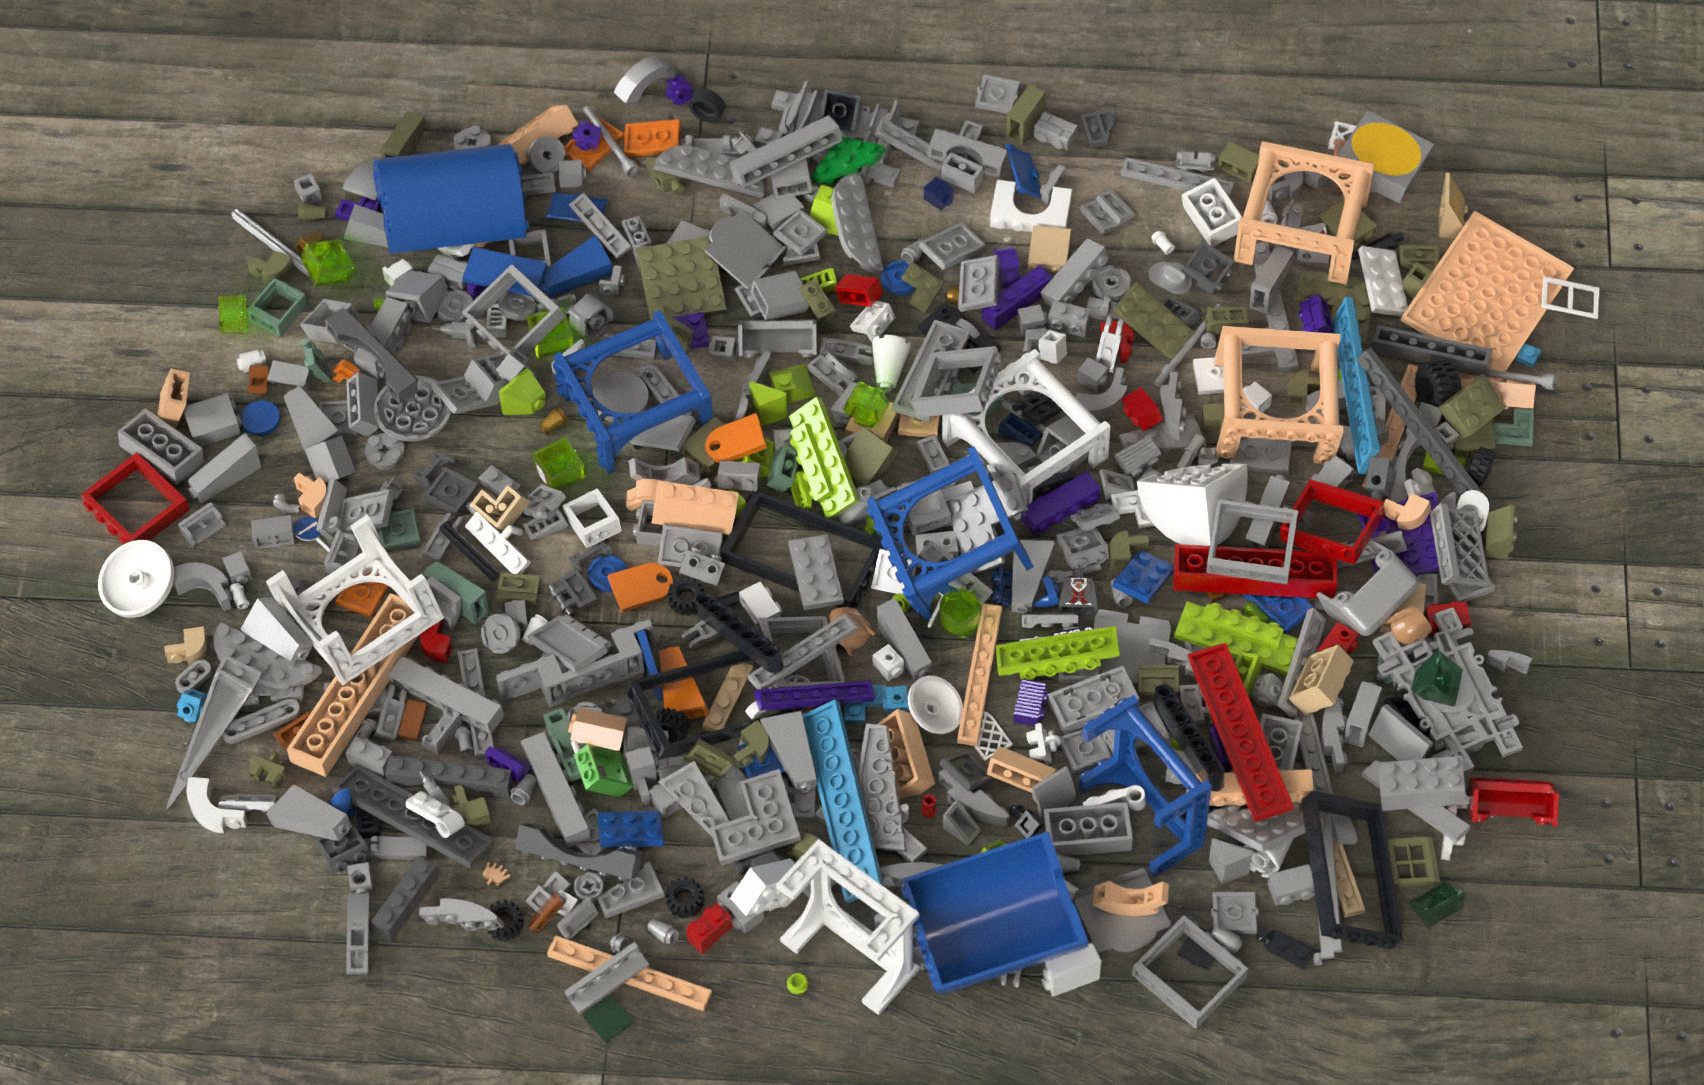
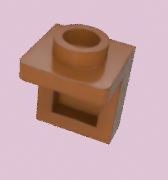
M250 365L247 393H254L255 395L267 393L270 382L267 380L269 366Z

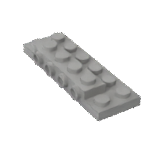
M937 320L933 321L892 405V411L926 422L930 421L932 416L917 417L911 403L929 354L933 352L963 350L970 338V330ZM959 368L941 371L932 396L949 394L952 387L951 380L952 378H957Z

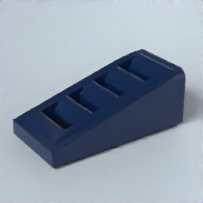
M1010 413L1000 423L997 431L1030 447L1043 434L1013 413Z

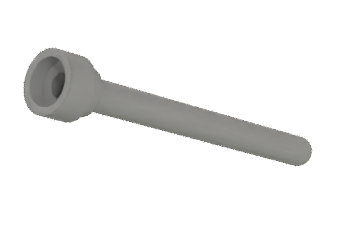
M585 106L583 109L594 126L602 127L601 135L623 163L622 170L627 176L634 175L639 170L637 163L627 158L589 106Z
M1489 370L1488 377L1541 384L1542 387L1549 390H1554L1557 383L1556 374H1547L1541 377Z

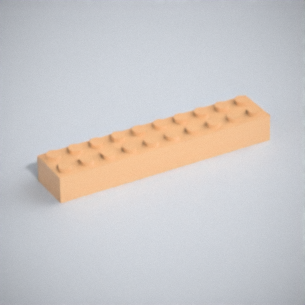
M390 593L352 650L350 656L413 615L414 611L401 597ZM418 636L343 686L335 676L287 748L290 762L327 777L390 680L388 677L389 672L401 656L405 657Z

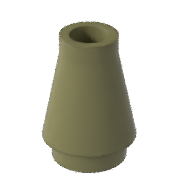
M303 203V205L298 204V220L309 221L325 218V207Z

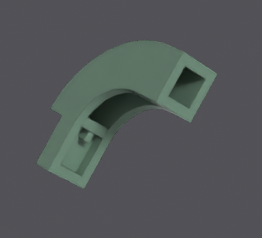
M563 708L544 714L549 736L554 744L556 754L561 759L563 770H566L571 782L581 779L582 777L574 757L575 752L571 744L572 733L568 732L570 722Z

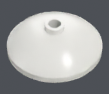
M924 676L913 683L908 693V706L915 721L922 728L934 734H947L957 728L961 722L963 704L956 689L948 681L937 676Z

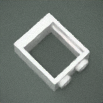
M598 488L562 505L566 520L586 548L622 531L618 516ZM600 505L608 517L584 528L576 515Z

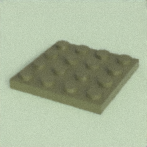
M710 236L636 249L650 320L654 319L653 313L659 310L670 317L698 312L709 314L726 311L717 262L704 252L712 243Z

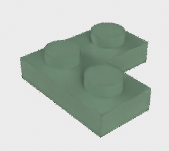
M1514 408L1513 424L1494 423L1495 444L1532 447L1534 410Z

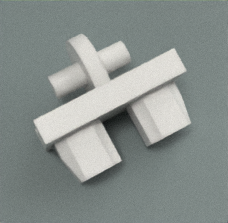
M1041 723L1035 724L1036 729L1026 733L1030 745L1038 744V748L1029 750L1030 758L1038 762L1044 761L1046 765L1052 764L1051 752L1057 751L1056 747L1062 743L1061 737L1054 735V731L1047 733V730L1042 728Z

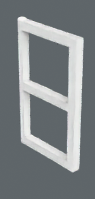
M1544 276L1541 308L1598 319V287ZM1548 283L1568 287L1567 308L1547 304ZM1573 288L1594 292L1593 313L1572 309Z

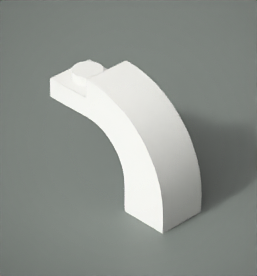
M188 778L187 798L194 817L202 826L223 834L226 826L233 829L246 828L247 817L245 811L220 809L210 803L212 786L208 778Z

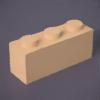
M999 746L990 759L987 775L1032 793V787L1054 774L1056 769Z

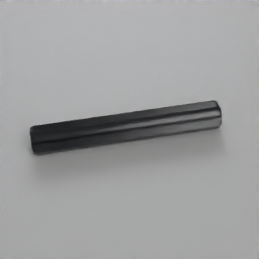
M448 522L441 524L439 531L491 581L498 579L500 572Z

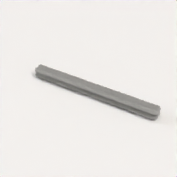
M235 209L231 215L235 221L274 251L292 256L293 265L305 275L311 277L315 273V268L241 210Z

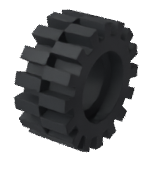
M1483 447L1478 449L1468 471V474L1475 483L1483 485L1495 459V452Z
M686 576V580L680 577L679 582L674 580L673 585L670 584L668 599L671 609L674 608L675 613L680 611V615H683L686 612L687 616L690 615L691 611L693 614L697 613L695 598L699 594L704 593L701 582L698 581L696 583L695 578L690 580ZM691 592L694 594V597L685 601L679 599V594Z
M662 707L657 710L655 716L662 729L668 731V738L671 741L674 739L676 741L686 739L692 723L690 718L686 714L682 715L683 712L681 711L677 712L674 708L671 710L669 707H666V709Z
M681 877L677 878V883L673 880L671 886H667V891L665 892L666 905L674 916L678 913L679 918H682V914L685 915V918H689L690 913L693 917L696 915L695 911L698 913L701 911V907L704 905L703 889L698 881L695 883L693 878L688 881V877H684V881H681ZM682 892H689L693 896L692 900L688 903H680L676 898Z
M500 900L496 901V906L492 903L488 910L498 917L510 915L512 922L504 926V928L487 930V932L494 939L497 936L499 941H502V937L505 938V941H509V936L512 939L516 938L515 934L519 935L521 933L520 929L523 930L524 927L523 915L517 904L514 905V902L511 900L509 904L507 900H503L502 904H500Z

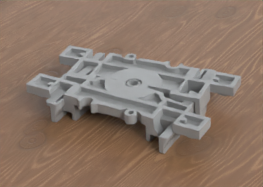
M808 81L804 82L800 93L797 94L776 91L771 104L772 109L784 111L778 128L779 132L761 127L754 140L756 146L763 147L819 120L823 99H818L817 90L814 91V94L812 93ZM898 100L894 101L890 113H887V109L880 108V104L876 105L875 111L870 113V107L863 106L856 131L840 130L841 136L884 145L886 152L876 165L871 167L866 165L858 169L859 172L857 173L862 174L865 185L869 184L871 179H873V182L894 188L900 176V169L885 165L891 153V144L874 135L882 118L914 136L917 134L919 121L900 117L901 108ZM832 146L806 158L807 165L811 163V160L819 165Z
M1453 607L1434 614V619L1440 630L1439 633L1434 635V642L1427 643L1422 638L1401 648L1392 632L1373 639V645L1384 661L1383 664L1378 666L1379 673L1377 679L1380 681L1390 676L1394 688L1397 687V690L1406 689L1408 693L1404 695L1403 700L1408 701L1418 718L1422 719L1419 729L1424 732L1430 729L1429 736L1433 742L1431 747L1435 751L1446 748L1431 758L1462 756L1465 774L1472 771L1475 767L1468 754L1481 750L1485 742L1494 740L1502 757L1522 751L1523 747L1514 731V728L1519 725V720L1514 714L1507 716L1501 704L1502 698L1495 699L1492 697L1491 694L1496 693L1497 687L1492 686L1484 668L1481 667L1484 657L1482 655L1473 656L1475 650L1471 642L1459 646L1461 643L1470 641L1474 632L1471 628L1462 629L1463 626ZM1437 655H1438L1439 660H1440V665H1439V667H1440V670H1441V673H1442V674H1440V672L1438 671V669H1437L1436 666H1435L1436 661H1437V658H1436L1435 656H1437ZM1452 688L1454 693L1450 694L1446 689Z

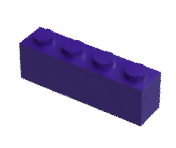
M1041 265L1037 266L998 294L997 306L982 308V320L996 331L1017 316L1018 309L1029 307L1042 298L1041 291L1053 276Z
M1085 472L1028 504V511L1021 513V520L1034 536L1038 533H1044L1049 527L1056 523H1062L1067 517L1077 513L1078 510L1088 505H1094L1100 499L1101 488L1089 473Z

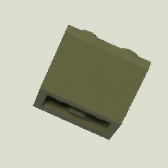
M1508 505L1488 513L1484 541V555L1486 558L1507 560L1509 552L1513 553L1517 534L1515 525H1517L1518 513H1514L1515 505Z

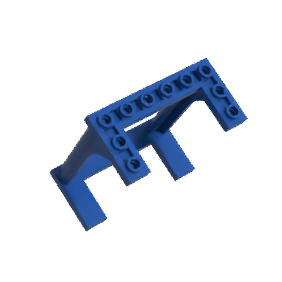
M660 310L653 313L654 319L567 356H563L561 352L554 354L555 363H553V368L556 372L554 377L558 384L556 385L557 392L560 396L563 395L566 402L572 400L573 403H577L580 416L582 418L585 417L587 420L588 430L595 434L596 451L599 456L597 461L601 469L605 468L607 474L615 471L614 460L622 447L640 433L697 408L698 418L703 426L713 418L711 395ZM655 337L656 346L664 360L671 358L672 353L693 389L690 392L642 412L619 413L604 407L595 398L591 389V380L597 366L607 357ZM577 370L586 371L588 375L585 377H578L574 373ZM580 382H585L586 386L582 387ZM598 410L602 411V414L600 416L598 414ZM612 416L614 418L613 422L605 426L603 424L604 418ZM618 419H624V421H620L618 424Z
M975 446L967 449L968 456L876 501L874 496L867 499L869 505L866 508L867 512L875 522L873 525L878 535L882 534L881 544L885 551L889 550L890 555L887 557L892 567L896 566L897 572H895L897 580L899 583L903 582V594L909 600L917 615H922L926 621L932 617L930 612L932 599L944 586L991 561L1015 551L1027 571L1034 568L1026 549L1014 531L992 483L994 479ZM977 471L1005 534L949 561L935 563L917 558L909 551L904 540V524L911 509L924 497ZM893 514L900 516L898 522H892ZM908 559H912V563L910 565L907 561ZM917 565H922L921 573L916 577L912 576L913 569ZM931 567V568H933L934 570H933V571H928V568Z
M1132 695L1129 698L1122 699L1112 709L1108 708L1103 711L1098 718L1090 719L1084 724L1082 737L1087 743L1107 730H1115L1113 756L1108 760L1100 761L1097 767L1092 770L1083 772L1079 777V788L1083 793L1094 786L1104 784L1120 785L1127 788L1137 785L1143 788L1146 802L1155 812L1154 823L1160 829L1166 825L1180 841L1179 844L1150 862L1149 872L1155 878L1204 846L1212 786L1207 780L1204 782L1199 780L1138 708L1139 700L1135 695ZM1136 738L1146 741L1186 787L1187 793L1173 802L1166 798L1143 770L1136 753ZM1187 811L1186 820H1185V819L1182 817V814Z

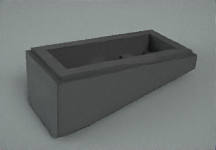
M1168 296L1162 302L1167 309L1173 305L1169 310L1189 328L1192 329L1200 321L1197 309L1171 296Z

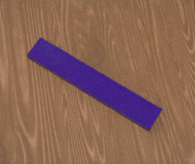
M871 681L756 689L754 692L759 711L822 706L833 700H837L840 704L874 702L876 698Z

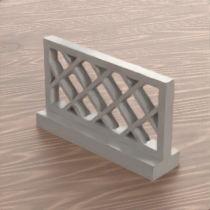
M1440 503L1430 511L1442 584L1450 585L1454 582L1487 587L1489 585V578L1477 512L1448 508L1447 504ZM1449 515H1452L1457 520L1455 524L1450 521ZM1463 518H1471L1472 526H1470ZM1459 523L1467 531L1465 534L1456 527ZM1452 531L1460 538L1458 542L1453 539ZM1468 534L1475 539V544L1466 537ZM1462 541L1470 548L1468 552L1460 546ZM1455 549L1463 556L1461 560L1456 557ZM1471 552L1478 557V562L1470 556ZM1465 559L1473 566L1471 571L1463 564ZM1458 567L1466 574L1465 577H1460ZM1475 570L1481 575V579H1478L1473 574Z

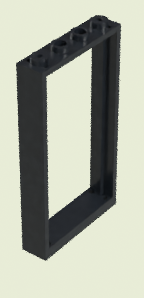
M753 491L720 551L721 561L727 565L799 592L795 576L735 554L761 506L873 549L848 597L843 595V604L834 605L839 608H854L858 606L862 598L861 593L863 590H867L870 583L869 578L872 574L874 575L879 550H885L880 541L882 538L759 491Z
M742 651L632 680L625 691L659 760L689 752L698 739L713 745L741 737V731L758 720L760 722L762 718L793 713L794 709H778L779 713L669 743L643 691L753 661L756 669L761 667Z
M1312 790L1301 799L1321 936L1330 937L1334 940H1347L1350 943H1362L1366 946L1383 947V949L1395 948L1397 944L1403 941L1382 806L1380 804ZM1319 811L1367 821L1385 933L1336 923Z

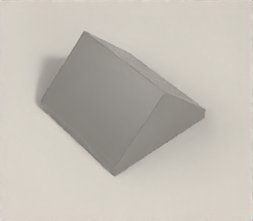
M342 436L305 449L316 480L320 477L326 484L329 480L339 479L356 472Z
M1212 839L1209 863L1222 885L1249 874L1253 851Z

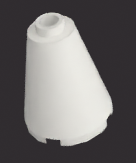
M884 335L882 339H879V336L873 338L872 348L876 385L883 391H891L897 385L911 349V343H905V338L894 335Z
M1293 839L1265 852H1260L1245 844L1243 848L1253 851L1250 870L1254 873L1256 871L1262 873V877H1269V874L1278 872Z

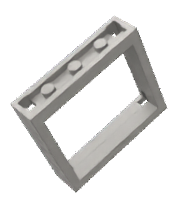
M512 264L462 312L467 318L465 322L472 329L476 327L478 329L476 331L483 340L488 338L490 340L488 344L495 351L499 349L501 351L500 355L504 359L511 350L501 343L477 319L516 282L543 305L549 313L513 348L526 355L565 317L561 309Z
M996 346L930 353L911 402L916 416L927 417L984 411L986 403L989 401L990 392L993 390L995 378L998 376L999 367L1002 365L1001 354H998ZM983 366L974 393L932 396L942 370Z
M1218 499L1207 562V573L1287 584L1298 510L1288 509V507L1278 508L1270 504L1256 505L1249 501L1235 502L1231 499ZM1222 514L1290 523L1284 567L1215 558Z
M826 616L759 618L754 628L773 642L771 634L814 633L828 625ZM836 645L822 653L829 681L785 683L783 678L769 688L846 683V677L841 669V660L836 652Z
M1185 916L1132 969V976L1195 1029L1216 1010L1248 975V968L1241 959H1236L1232 956L1227 947L1224 945L1220 946L1210 933L1202 931L1195 921L1192 922ZM1183 933L1192 938L1235 975L1200 1012L1148 969Z

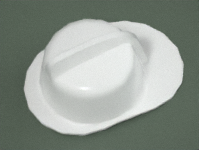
M1467 491L1461 495L1456 509L1477 512L1481 532L1486 525L1489 512L1488 499L1479 491ZM1464 517L1463 519L1472 526L1471 518ZM1460 523L1457 525V528L1463 534L1467 532Z

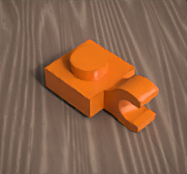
M343 359L335 366L333 372L336 375L332 379L340 383L343 379L348 380L360 369L352 362Z

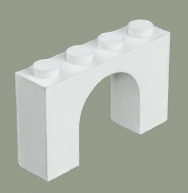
M997 180L990 215V227L1032 232L1033 225L1067 228L1072 189L1053 187L1049 207L1042 213L1030 215L1020 212L1014 205L1016 182Z

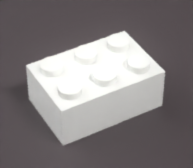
M1215 178L1182 194L1184 209L1210 246L1214 247L1237 235L1239 220L1242 216Z
M790 858L750 868L731 896L732 901L746 916L788 906L792 899L778 890L776 884L795 863Z

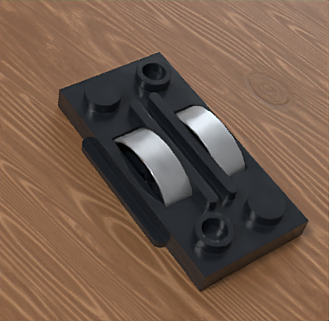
M943 303L918 325V330L926 336L934 320L971 331V334L964 349L996 346L997 351H1001V345L947 303ZM982 366L967 367V368L970 369L973 373H975V372H977Z

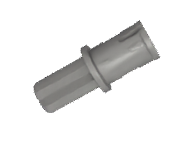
M1197 433L1194 434L1188 447L1184 448L1185 452L1177 465L1178 468L1190 467L1195 457L1199 456L1197 453L1206 440L1203 436Z

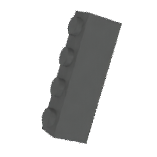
M418 856L372 919L371 923L375 934L390 942L394 940L438 879L436 865Z

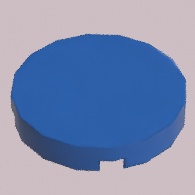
M900 260L894 261L884 268L881 281L883 287L888 292L895 295H906L916 289L901 279L910 264Z
M265 400L250 403L241 414L242 426L250 435L266 436L277 429L280 421V413L277 407Z
M613 555L596 558L588 568V579L591 586L601 592H613L608 581V575L626 570V564L620 558Z

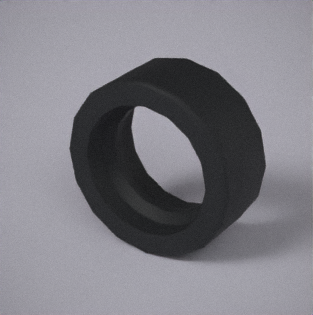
M704 88L697 89L688 102L690 111L697 118L710 123L717 122L726 109L724 100L717 93Z

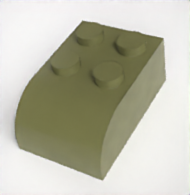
M1481 374L1438 408L1450 426L1459 434L1461 440L1479 430L1503 411L1506 405L1486 376Z

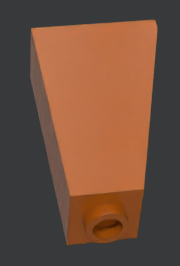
M679 646L659 650L661 673L688 665ZM694 677L663 685L665 709L666 707H669L671 710L674 708L677 712H683L682 715L686 714L690 719L710 715V711Z

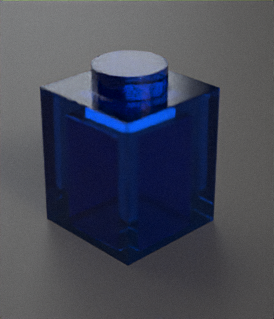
M938 177L932 179L924 187V200L940 211L949 206L954 199L953 187Z

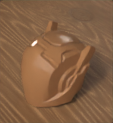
M1413 605L1395 613L1393 617L1385 621L1387 624L1391 623V632L1396 640L1406 646L1419 639L1426 638L1432 632V628L1425 616Z
M850 607L834 609L829 616L830 623L846 614L858 627L857 632L840 642L849 656H854L853 650L863 646L867 639H869L870 634L876 635V633L857 609Z

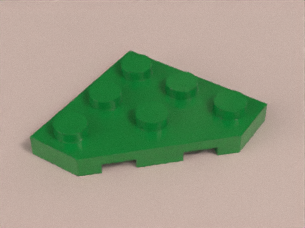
M841 136L842 141L832 146L810 177L814 182L828 185L833 183L837 177L842 175L845 177L859 172L858 169L868 165L871 167L876 165L886 152L884 145Z

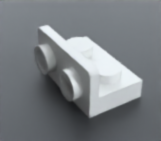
M876 301L872 307L866 306L850 327L854 332L867 334L869 340L873 342V338L876 336L880 337L896 316L889 303Z

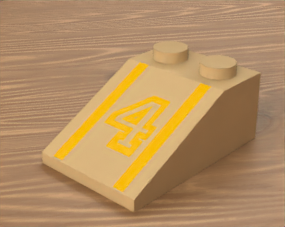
M1446 173L1439 207V238L1455 239L1467 222V220H1464V217H1467L1468 205H1464V196L1451 174Z

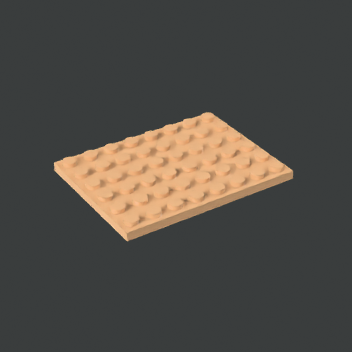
M1474 211L1402 315L1400 321L1424 335L1492 349L1490 370L1506 372L1547 311L1546 308H1541L1544 276L1567 281L1574 267ZM1548 283L1547 304L1551 305L1563 287L1562 285Z

